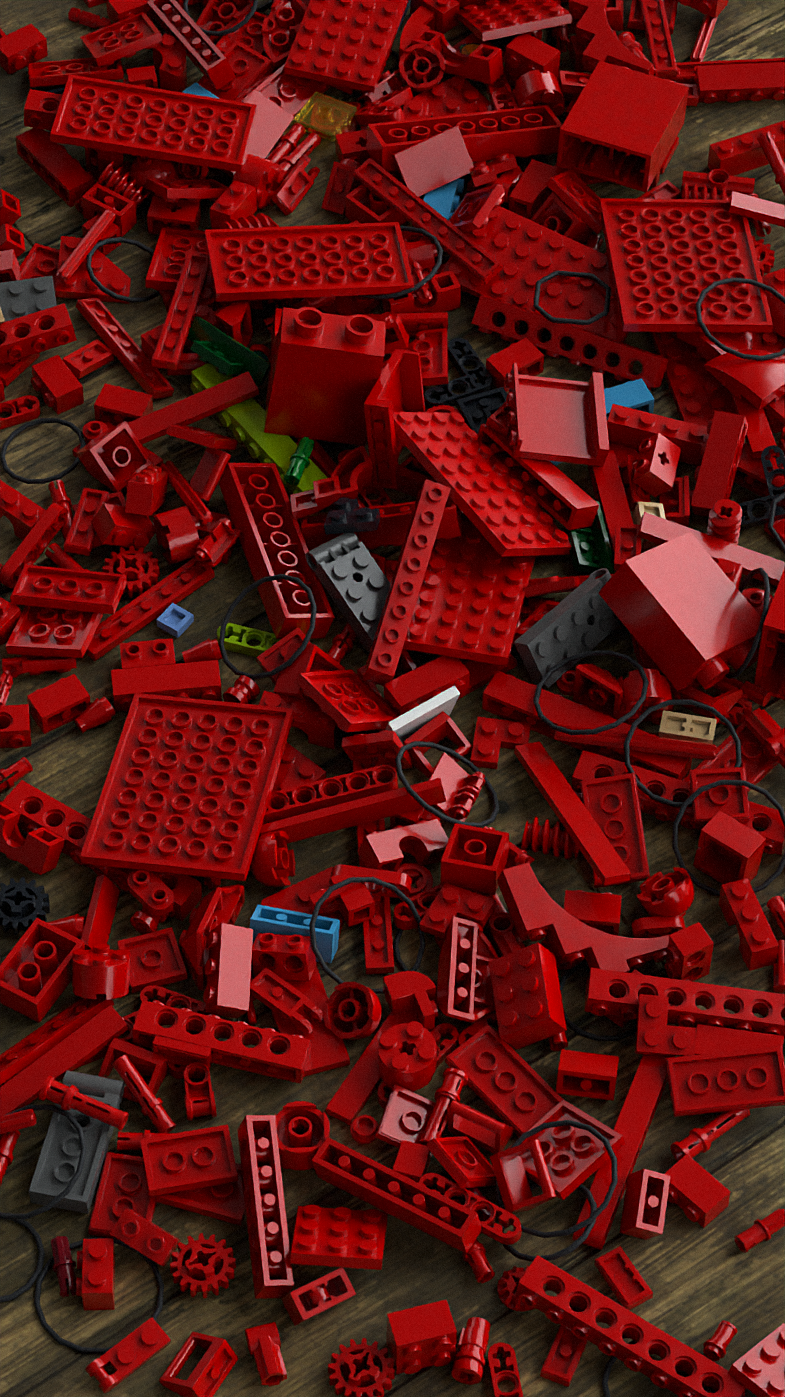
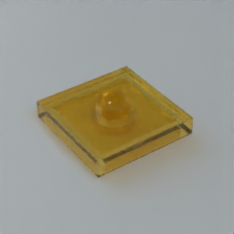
M316 91L295 116L293 124L299 123L304 126L305 131L314 132L320 137L334 142L335 135L341 134L355 116L357 107Z

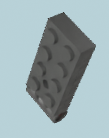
M52 276L0 283V308L5 322L57 306Z
M354 532L343 533L308 551L305 554V559L367 651L370 652L390 582L363 542H359Z
M607 568L598 569L591 573L588 579L514 642L533 684L538 685L548 670L564 659L591 651L622 624L620 619L599 595V591L611 578ZM581 659L569 662L554 672L543 687L549 688L564 672L571 669Z
M66 1071L63 1079L64 1085L69 1087L74 1085L79 1089V1093L120 1110L119 1104L122 1102L125 1089L124 1081ZM71 1109L67 1111L71 1113L81 1127H84L82 1129L87 1150L82 1173L69 1194L54 1207L88 1214L114 1127ZM53 1112L29 1189L30 1202L45 1206L65 1190L77 1170L81 1152L77 1130L67 1117Z

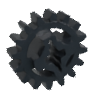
M22 877L19 883H16L13 878H10L9 885L0 883V926L2 925L4 933L9 929H13L14 935H17L19 930H23L25 933L36 918L47 921L46 914L50 913L49 895L45 894L43 885L36 887V880H32L28 884L25 882V877Z

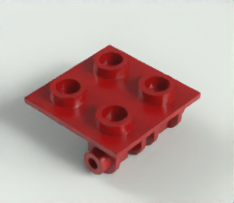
M444 752L429 780L441 778L447 802L435 804V806L446 816L465 822L479 796L482 786L485 784V775L479 771L469 775Z

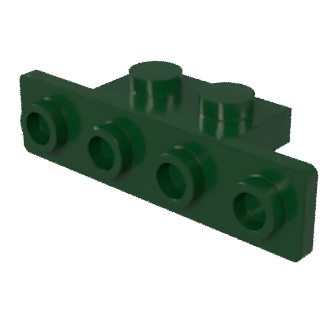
M196 316L187 339L193 342L190 350L198 354L197 358L205 363L213 364L216 366V371L225 376L249 372L255 384L262 386L270 370L271 363L203 318Z
M596 501L599 504V508L592 526L574 530L565 529V533L568 535L572 546L570 555L574 570L591 574L598 569L607 568L610 574H614L616 571H614L613 552L600 503Z

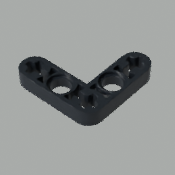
M455 338L448 344V357L461 377L448 381V384L437 385L427 389L424 401L427 409L437 405L454 407L458 399L492 390V377L466 339ZM467 364H473L476 366V368L473 370L465 369L464 366ZM454 389H462L465 392L463 394H454L452 391Z
M768 446L761 454V461L770 495L739 503L742 509L740 531L767 524L771 502L785 492V484L778 488L772 485L775 477H785V455L778 446ZM771 454L776 455L779 469H773V465L769 460ZM781 501L776 504L774 521L785 519V510L779 507L782 505ZM758 506L766 508V514L761 518L752 515L753 510ZM744 510H747L750 520H746Z

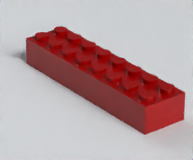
M548 105L368 124L366 150L377 164L387 172L393 173L398 171L392 154L453 126H458L472 162L495 160V156L506 152L509 155L513 154L515 157L521 158L540 154L551 155L558 152L562 124Z
M227 463L219 486L235 529H242L243 531L239 535V540L255 582L263 577L278 574L299 578L311 589L317 607L315 628L310 639L325 638L333 622L334 615L320 580L306 562L305 554L309 550L298 521L294 519L291 503L276 464ZM284 579L264 582L259 585L257 589L276 639L284 638L297 627L306 636L310 627L312 609L307 592L296 582Z

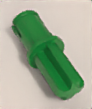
M303 437L299 441L295 453L290 456L291 463L284 476V480L293 485V482L295 485L300 483L305 468L310 464L308 459L313 450L314 441L309 439V437Z

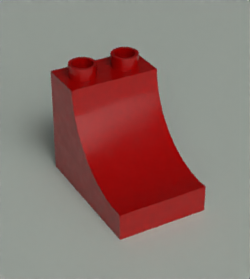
M312 307L300 309L276 308L271 335L269 360L271 367L268 373L264 433L301 438L309 437V439L365 446L367 429L364 403L380 377L384 360L386 322L376 321L362 314L348 317L322 313Z

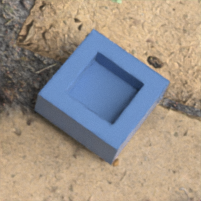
M172 603L156 619L157 626L179 638L194 622V615Z

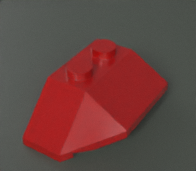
M242 885L217 887L202 898L199 907L194 908L191 912L188 930H183L181 933L179 946L182 947V958L199 990L204 991L207 985L208 975L205 974V965L209 959V948L206 945L207 936L212 929L221 923L235 924L245 903V892Z
M454 916L451 918L439 955L436 1006L445 1016L473 1023L496 1011L489 962L499 957L490 941L483 934L484 930L480 923Z

